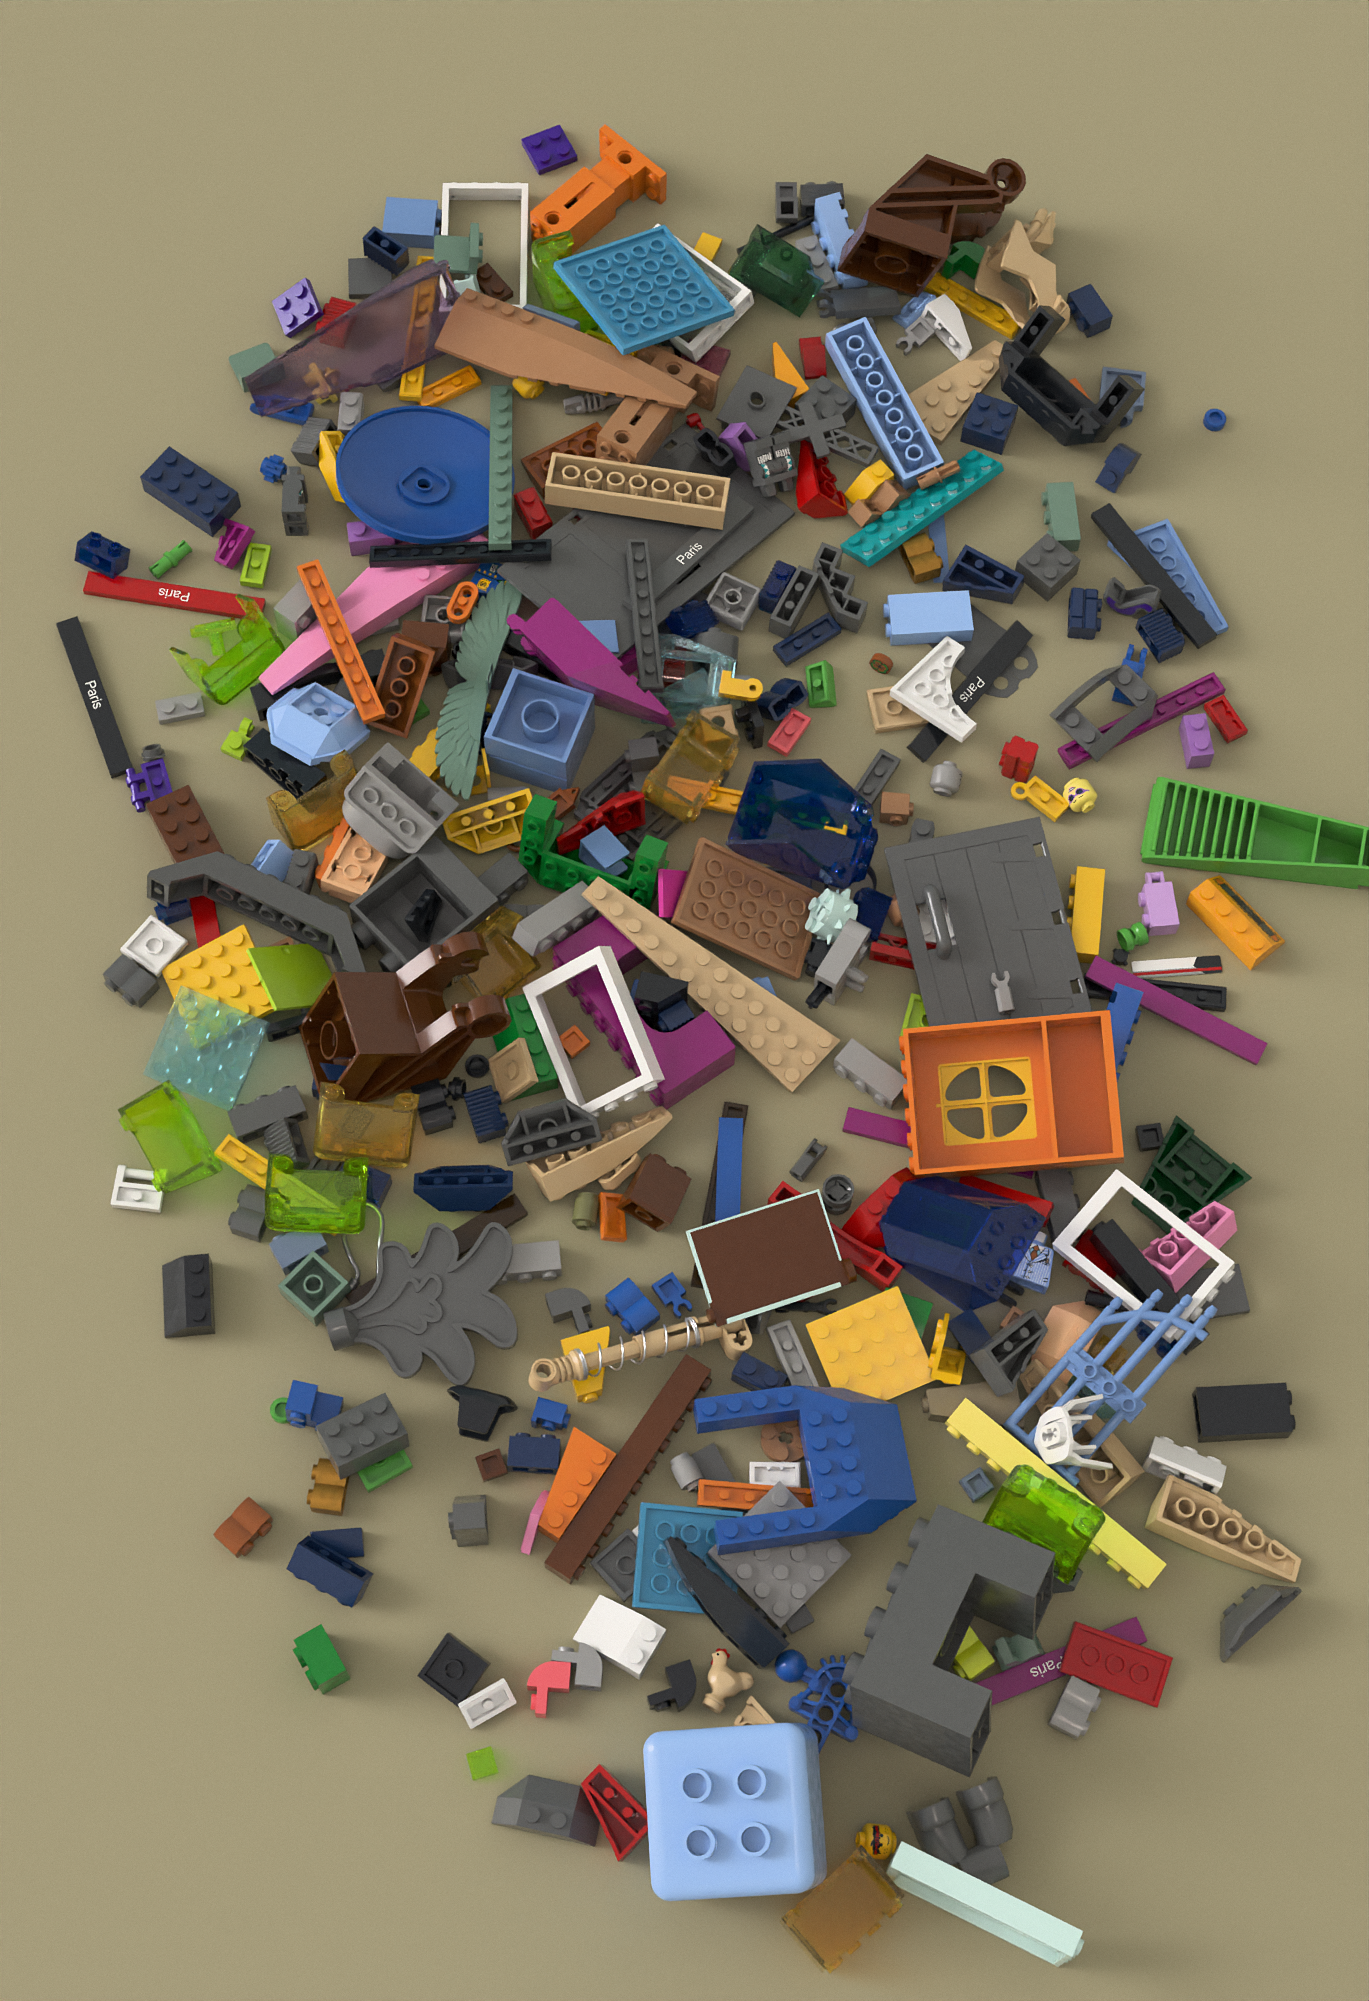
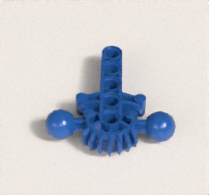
M793 1649L785 1650L776 1658L774 1664L775 1672L785 1682L794 1683L801 1680L809 1684L804 1692L801 1691L797 1696L791 1697L788 1707L792 1712L808 1720L807 1725L820 1735L821 1741L818 1743L819 1754L830 1733L848 1742H854L858 1737L857 1727L853 1726L852 1705L844 1702V1695L842 1697H834L830 1691L833 1685H841L846 1692L848 1684L842 1682L843 1672L846 1664H844L845 1656L841 1655L840 1662L836 1663L835 1656L831 1655L830 1664H827L826 1660L821 1658L820 1664L822 1668L816 1671L807 1666V1660L802 1653ZM811 1694L822 1695L819 1702L808 1700L807 1697ZM843 1706L850 1714V1720L848 1721L840 1715ZM828 1708L833 1713V1718L829 1721H823L818 1715L819 1710Z

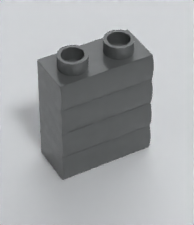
M437 836L433 837L416 853H413L349 905L353 923L351 928L357 945L363 950L374 945L380 951L383 957L378 960V963L383 972H397L432 944L442 945L453 935L470 931L482 934L500 918L498 898ZM426 889H433L441 898L442 904L429 941L422 942L417 939L404 919Z

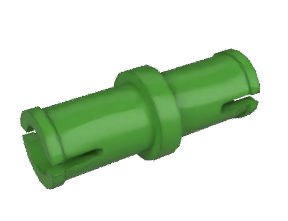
M182 540L171 551L163 553V557L149 567L150 572L159 579L170 568L178 566V562L192 552L191 547L185 540Z

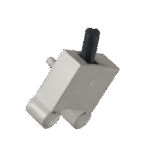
M852 918L848 919L815 973L814 990L805 1001L809 1009H817L823 1000L834 1006L846 986L854 991L863 992L865 987L861 984L867 982L869 977L857 968L869 950V946L865 943L870 936V928Z

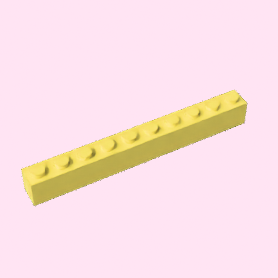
M967 1398L961 1402L944 1423L948 1426L946 1430L954 1438L959 1439L961 1437L968 1443L966 1447L977 1456L982 1454L988 1459L986 1464L996 1472L1001 1470L1008 1476L1006 1480L1016 1489L1019 1487L1023 1488L1028 1493L1026 1497L1037 1506L1041 1503L1047 1508L1046 1514L1056 1522L1061 1520L1068 1526L1066 1530L1076 1539H1079V1537L1083 1538L1088 1543L1086 1547L1097 1556L1101 1553L1108 1559L1106 1563L1109 1567L1118 1573L1120 1570L1128 1576L1126 1580L1139 1590L1140 1587L1143 1589L1149 1588L1167 1565Z

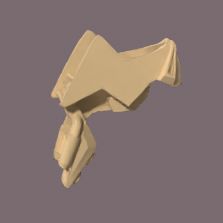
M1042 208L1035 213L1036 216L1030 222V225L1027 223L1022 225L1019 220L1015 219L1013 227L992 247L989 245L986 247L975 278V291L1000 303L1012 319L1023 329L1030 319L1025 293L1003 281L1000 273L1006 270L1021 276L1019 280L1030 290L1029 310L1035 312L1039 305L1051 306L1065 319L1062 326L1056 332L1058 334L1069 323L1070 308L1063 297L1056 293V265L1040 255L1052 245L1054 240L1053 230L1056 225V212L1052 211L1048 214L1047 209Z

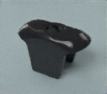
M456 1385L447 1389L448 1394L459 1402L457 1425L459 1434L463 1437L487 1442L499 1417L502 1414L514 1412L518 1408L509 1397L463 1385Z

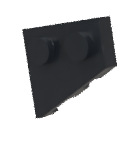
M426 889L404 919L417 939L422 942L429 941L442 904L441 898L433 889Z

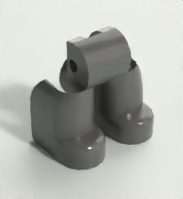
M990 1776L987 1778V1782L973 1788L956 1791L958 1801L975 1835L976 1845L974 1847L968 1848L956 1823L955 1812L949 1797H942L940 1802L926 1808L906 1812L923 1852L949 1865L957 1864L959 1870L989 1885L1009 1877V1870L999 1845L1012 1839L1013 1826L1010 1813L1003 1798L1004 1792L997 1776Z

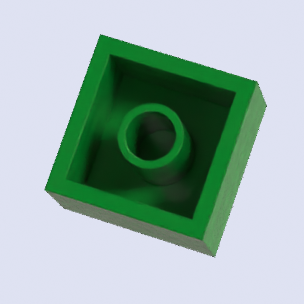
M322 1624L294 1639L297 1647L292 1650L302 1668L308 1666L309 1670L305 1674L314 1690L320 1689L324 1695L350 1680V1676Z

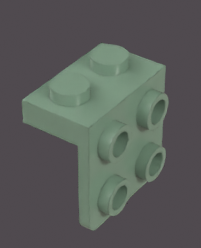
M470 223L469 237L436 235L434 237L433 268L435 271L477 275L478 263H482L483 250L479 249V246L483 245V233L479 232V223Z
M262 343L229 357V363L244 393L285 378L282 361L279 356L275 357L268 343Z

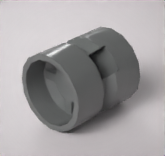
M841 1174L831 1175L823 1183L821 1197L826 1212L832 1215L844 1214L851 1207L854 1185L847 1176Z

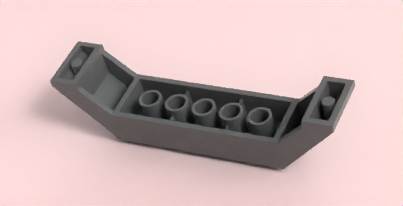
M216 851L151 870L147 875V898L166 907H169L173 902L205 896L278 932L291 936V938L301 943H308L318 951L331 956L337 972H366L346 912L337 905H329L323 902L316 895H308L300 891L295 885H287L279 881L274 875H266L258 871L253 865L243 864L229 854H222Z

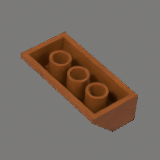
M400 633L391 636L375 686V691L385 711V717L367 723L368 725L406 739L408 738L436 653L435 650L419 640Z

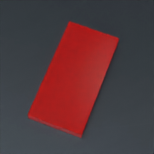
M1074 1621L1058 1672L1074 1676L1087 1683L1158 1708L1173 1657Z

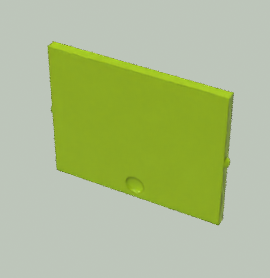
M308 943L256 947L246 950L274 1011L311 1008L332 976L322 953Z

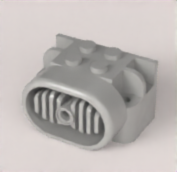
M387 742L361 768L346 787L342 812L349 826L377 851L390 858L401 859L416 853L457 808L459 803Z

